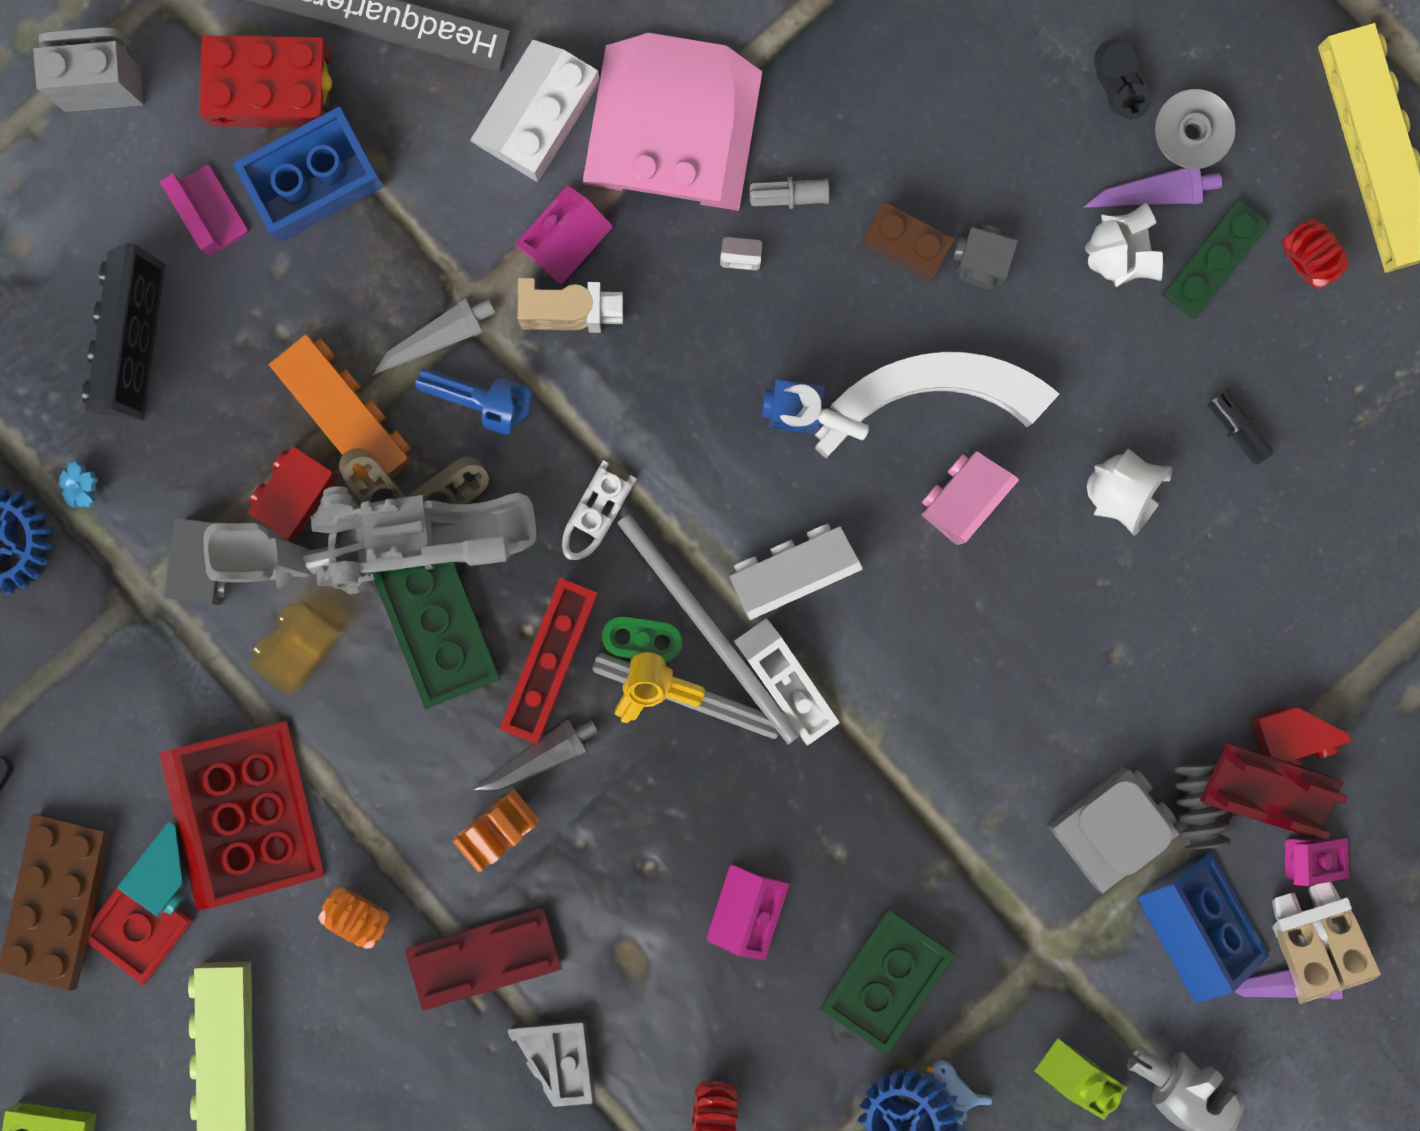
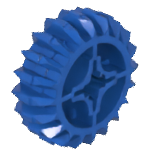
M0 487V509H4L0 516V540L12 547L0 548V566L9 555L21 558L16 566L0 574V591L2 589L4 594L11 595L15 593L16 585L20 589L30 587L27 575L33 579H40L42 577L41 571L36 566L37 564L48 566L51 563L50 559L42 556L43 550L54 549L53 543L44 542V536L51 535L54 530L52 527H41L40 524L46 521L48 515L46 512L34 513L38 502L32 499L24 502V493L15 491L10 495L8 488ZM17 519L20 520L24 527L26 545L18 539L17 529L20 523L17 522Z
M919 1068L911 1069L908 1072L904 1069H898L889 1075L885 1074L880 1077L877 1083L868 1088V1091H866L868 1097L863 1099L859 1105L865 1113L861 1114L857 1121L866 1126L864 1131H966L967 1129L957 1123L963 1117L964 1111L954 1110L952 1105L956 1102L958 1096L952 1095L947 1097L944 1093L947 1083L941 1082L935 1086L934 1073H927L921 1077ZM898 1095L910 1097L919 1102V1104L914 1105L907 1099L902 1100Z

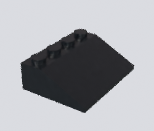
M125 243L108 251L107 261H103L100 266L99 282L100 285H103L101 301H97L94 307L93 320L94 324L97 325L95 341L92 340L88 348V362L92 364L90 380H86L83 385L82 401L86 404L85 411L97 415L144 421L166 264L133 243Z

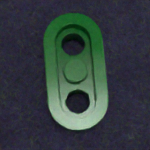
M616 617L606 624L602 633V641L605 648L611 654L619 657L633 658L637 654L650 652L661 656L665 662H668L679 654L682 647L680 632L673 625L664 622ZM619 629L629 631L630 640L627 644H619L616 641L615 634ZM663 634L670 639V645L666 650L656 648L654 642L658 635Z

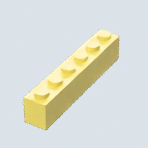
M1375 23L1328 36L1318 46L1384 271L1387 273L1419 264L1420 155L1416 148H1412L1409 139L1410 122L1405 110L1400 109L1397 98L1399 91L1398 81L1392 71L1389 72L1385 58L1387 55L1385 38L1381 33L1378 34Z

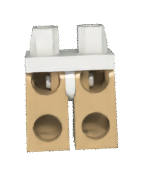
M518 278L517 319L522 330H580L588 326L589 333H601V324H623V292H601L600 282H588V289L575 284L569 285L563 290H538L534 278Z
M1331 882L1317 884L1308 889L1315 908L1304 912L1300 908L1295 893L1277 897L1272 901L1277 920L1272 928L1276 938H1278L1281 951L1287 961L1296 986L1294 990L1299 1004L1373 981L1381 975L1359 924L1351 911L1352 908L1348 898L1340 899Z

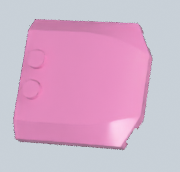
M645 33L606 45L583 185L622 192L623 189L700 201V205L739 211L762 71L726 45L654 33Z

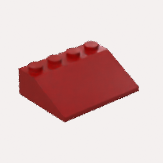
M287 721L159 753L196 909H212L324 877Z

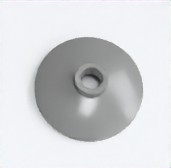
M1189 89L1172 96L1160 109L1155 122L1156 141L1162 153L1174 164L1187 169H1202L1219 162L1228 153L1235 138V120L1229 106L1216 94L1202 89ZM1186 127H1195L1198 130V138H1189L1185 132Z

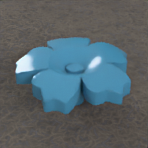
M80 460L69 462L67 470H63L59 476V486L62 489H66L62 493L66 503L72 508H77L78 506L93 507L96 499L91 491L96 490L95 484L98 481L95 472H86V467L81 464Z

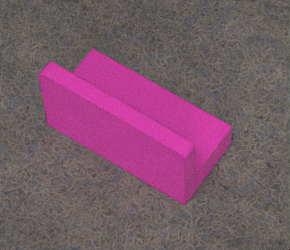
M209 165L201 167L181 180L175 174H171L159 181L199 249L209 257L249 233V229Z
M567 185L518 239L515 245L526 256L539 264L558 284H563L612 229V225L586 197Z
M731 865L728 869L707 935V941L738 956L766 960L789 883L777 878L757 875L739 866Z

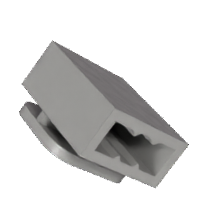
M89 28L46 32L38 36L41 48H33L36 89L63 111L72 112L144 105L141 66L127 53L131 50L130 40L121 31L113 28Z
M1122 767L1047 825L1094 888L1102 894L1126 875L1137 872L1169 846L1174 838L1180 835L1173 826L1177 819L1163 802L1159 805L1154 802L1148 794L1153 788L1138 770L1132 773L1131 770Z

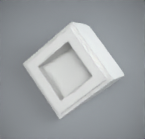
M724 237L720 265L725 268L758 271L761 263L762 242L753 239Z

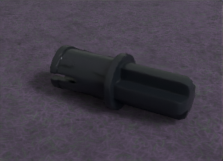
M1228 389L1207 404L1208 408L1213 411L1229 432L1226 436L1228 438L1232 436L1253 464L1258 465L1273 454L1271 446L1251 422L1254 420V417L1251 416L1249 418Z

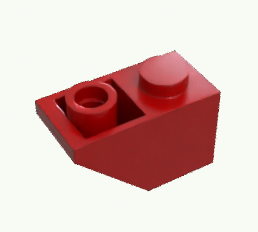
M1286 706L1249 718L1260 753L1295 765L1302 764L1301 757L1314 753L1317 758L1337 754L1340 752L1339 745L1351 742L1348 733L1298 707Z

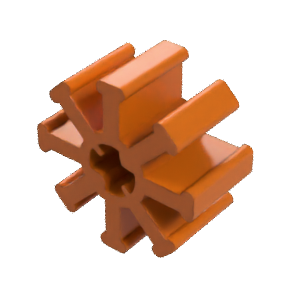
M512 789L503 798L500 797L493 802L483 814L476 816L469 822L470 825L460 831L452 842L477 872H481L489 863L493 864L509 847H514L524 838L523 835L536 827L540 819L516 790Z

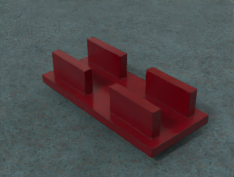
M1227 742L1199 801L1212 807L1315 839L1319 837L1328 840L1331 833L1323 825L1334 802L1345 804L1348 796L1340 791L1344 782L1338 778Z
M544 907L405 948L422 1011L562 970Z

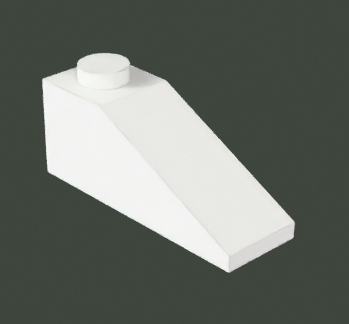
M767 618L734 641L787 718L800 733L807 746L840 723Z

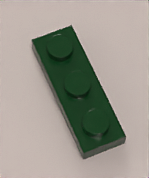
M1238 199L1162 296L1189 317L1195 319L1270 223Z

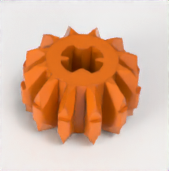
M336 887L331 895L327 896L318 916L320 923L346 941L365 949L373 948L377 941L382 938L390 919L388 913L382 907L361 894H357L344 887Z

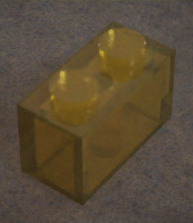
M298 602L296 606L289 604L276 620V623L280 625L271 638L267 635L264 636L251 653L255 659L249 667L287 696L296 694L343 633V630L306 602Z

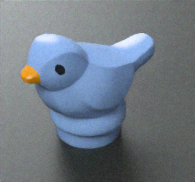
M944 1060L936 1061L932 1067L926 1069L928 1073H934L935 1086L941 1082L947 1083L946 1090L944 1091L947 1097L952 1095L958 1096L956 1102L952 1104L954 1110L964 1111L963 1117L957 1121L958 1124L962 1125L963 1121L967 1120V1111L977 1105L992 1104L993 1098L991 1096L974 1093L960 1079L955 1068L949 1062Z

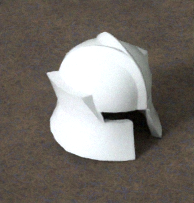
M1142 204L1127 215H1101L1102 223L1095 228L1091 240L1085 246V251L1089 254V267L1100 273L1105 279L1113 281L1116 288L1135 278H1150L1161 281L1163 252L1152 251L1150 246L1148 228L1157 223L1148 204Z
M1127 449L1124 454L1115 455L1104 463L1094 466L1095 471L1087 481V492L1089 498L1097 507L1094 515L1117 519L1135 536L1158 507L1159 502L1153 499L1152 496L1162 481L1170 482L1172 467L1146 463L1130 449Z

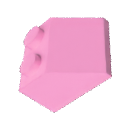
M977 451L969 458L962 454L948 470V473L953 476L943 489L937 484L922 501L927 508L921 515L956 545L966 543L1019 481L1013 474Z

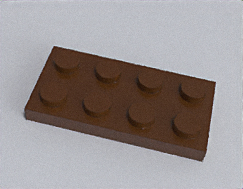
M41 813L32 814L0 959L1 973L68 991L77 989L112 831Z

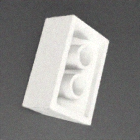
M532 40L470 141L534 181L539 182L599 86L598 70L563 49Z
M829 523L807 533L809 541L795 546L793 541L790 540L770 549L773 557L758 563L756 556L734 565L736 573L729 577L748 620H752L863 570L841 527L831 530Z

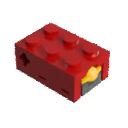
M202 35L200 116L210 126L299 128L329 111L330 90L332 88L330 67L328 65L331 63L330 48L323 38Z

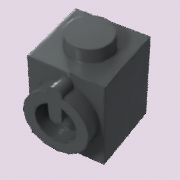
M979 225L978 229L971 227L966 237H958L952 259L959 261L956 272L959 273L958 279L970 285L991 290L995 289L996 284L1002 285L1007 279L1018 241L1001 236L1002 231L989 225Z

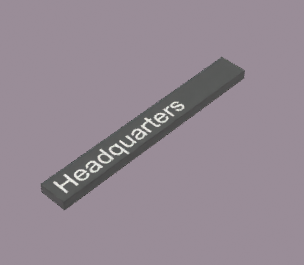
M236 0L501 72L511 37L510 30L399 0Z

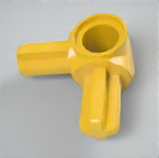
M650 652L640 653L631 659L629 675L622 686L624 694L615 708V715L621 717V722L629 723L630 720L637 719L644 707L657 705L663 702L665 697L699 707L703 701L705 688L673 677V670L666 667L665 660L661 656Z

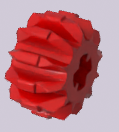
M1311 218L1305 223H1300L1282 239L1284 254L1289 258L1290 264L1294 266L1305 282L1311 284L1312 287L1320 289L1330 285L1339 279L1342 273L1349 268L1347 254L1342 249L1341 243L1334 237V233H1331L1325 224L1320 223L1318 220Z
M711 1081V1083L700 1082L694 1093L691 1131H736L738 1094L733 1085L724 1084L721 1081Z

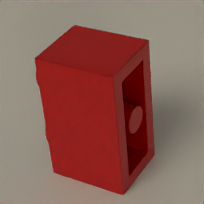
M292 446L289 452L283 450L274 461L271 469L275 473L267 485L261 483L253 492L249 500L252 507L248 514L287 540L296 541L311 519V516L321 504V498L324 497L323 491L332 487L340 475L301 449Z

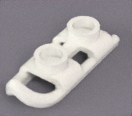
M604 460L564 530L562 549L564 555L570 560L583 559L597 549L637 480L630 475L626 482L606 471L609 463ZM594 492L598 493L599 495L593 506H587ZM610 500L614 502V505L608 516H605L601 512L607 501ZM574 526L595 537L585 550L578 553L571 552L569 548L570 536Z

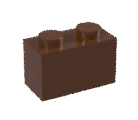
M883 201L861 245L931 282L954 239Z

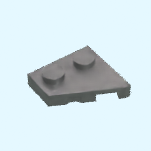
M587 1019L512 1026L508 1029L509 1037L512 1042L516 1040L528 1059L526 1064L534 1077H537L542 1082L543 1091L553 1107L592 1104L596 1100Z

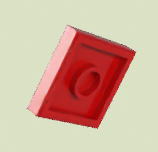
M116 888L92 920L87 943L140 984L145 985L195 919L180 907L171 916L165 913L159 919Z

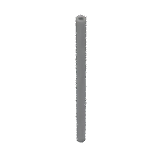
M630 514L623 517L617 524L788 745L801 736L641 527Z

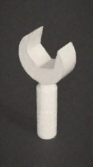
M800 384L783 390L799 394L803 405L802 410L796 417L789 415L780 416L786 424L794 427L806 426L818 419L821 424L859 440H864L867 436L868 425L828 408L821 409L820 397L812 387Z

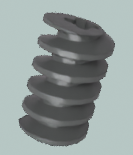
M1193 764L1174 768L1175 773L1186 776L1185 781L1175 784L1176 789L1187 792L1186 797L1176 800V805L1188 808L1187 813L1177 816V821L1189 824V829L1178 832L1180 834L1178 837L1190 840V845L1184 848H1220L1231 844V838L1219 834V832L1230 827V822L1218 818V816L1228 811L1203 804L1199 801L1216 764Z

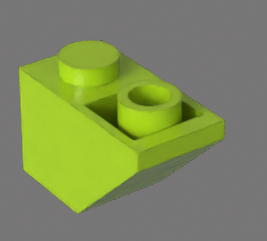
M1060 1039L1055 1041L1034 1070L1067 1099L1103 1120L1119 1106L1122 1095L1128 1088L1082 1053Z

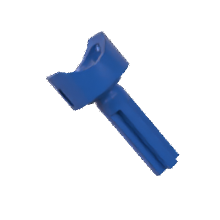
M422 368L419 378L415 383V387L420 392L482 411L483 427L504 435L510 434L511 428L528 416L532 402L531 389L523 384L502 377L497 378L489 390ZM511 396L519 397L518 401L513 400Z

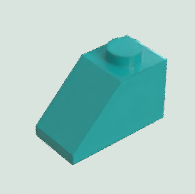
M169 821L117 887L159 919L165 913L171 916L185 898V895L181 893L185 888L179 835L177 828Z

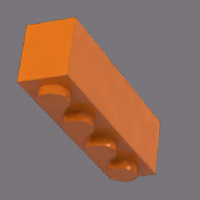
M305 334L268 364L342 455L353 448L366 449L375 457L391 478L413 462L407 454L412 449L411 446L397 430L390 434L381 423L386 418L384 413L372 399L365 403L356 391L361 387L360 384L346 368L340 372L331 360L336 355L322 338L314 341ZM359 463L352 466L361 475L365 483L371 479L364 466L362 467Z

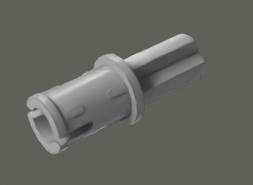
M788 177L787 181L752 183L749 188L750 203L754 207L788 205L789 209H793V205L829 204L828 178L823 180L792 181V177Z

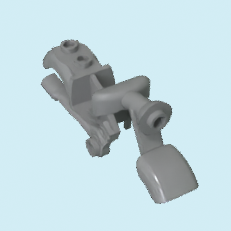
M330 487L323 491L324 497L321 498V505L318 507L317 512L311 516L313 532L330 533L327 547L309 550L308 548L277 538L270 539L268 530L256 523L211 524L204 532L203 541L206 573L212 581L257 582L276 579L279 590L290 583L294 577L303 578L316 574L318 586H333L334 588L342 589L348 594H356L365 588L368 581L375 580V572L418 566H424L426 570L435 569V564L447 562H466L469 566L505 562L510 555L526 550L534 545L537 536L532 502L528 496L521 493L509 494L495 500L474 504H447L437 501H425L423 495L386 499L385 501L374 503L366 501L362 502L359 508L348 493V488Z

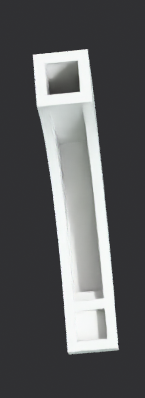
M939 352L902 359L874 371L847 389L831 405L830 409L862 422L877 409L902 397L923 392L951 391L969 394L994 403L1028 427L1057 398L1059 393L1043 380L1006 361L965 352ZM824 425L815 435L821 440L815 449L827 459L848 435Z

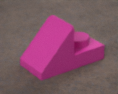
M1298 838L1285 840L1286 877L1294 879V885L1303 886L1349 878L1348 838H1328V840L1322 838Z

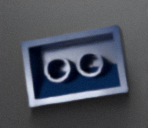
M340 106L232 163L268 232L279 243L384 187Z
M1212 851L1205 852L1156 879L1137 896L1144 914L1151 922L1164 950L1171 958L1184 986L1188 989L1195 1003L1234 993L1270 956Z

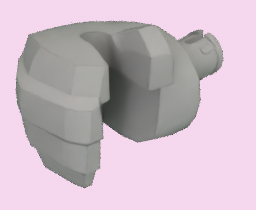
M1138 1046L1132 1054L1146 1062V1064L1143 1065L1130 1057L1127 1069L1134 1071L1155 1084L1152 1101L1156 1108L1170 1122L1184 1131L1236 1130L1245 1108L1243 1097L1237 1091L1227 1087L1219 1090L1208 1111L1206 1109L1209 1096L1224 1079L1216 1069L1209 1066L1200 1070L1184 1052L1174 1054L1168 1062H1165L1141 1046Z

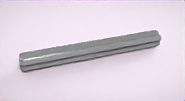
M605 653L597 655L593 665L595 673L624 683L629 675L630 662ZM705 691L703 701L699 707L665 697V699L772 739H776L779 736V732L762 711Z

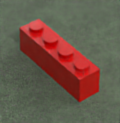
M559 578L499 730L535 744L541 742L600 593Z

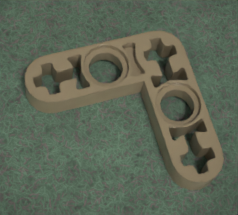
M353 448L345 452L339 461V471L361 502L370 501L372 503L371 498L373 494L379 489L386 488L392 491L390 499L423 495L424 500L427 501L432 494L441 492L446 494L445 503L467 504L480 495L489 483V476L482 463L478 459L468 456L456 460L408 496H405L368 450ZM359 463L362 467L364 466L371 479L365 483L361 475L353 470L352 466ZM469 471L474 475L475 479L468 482L463 477L464 473ZM451 482L458 491L455 495L448 486Z

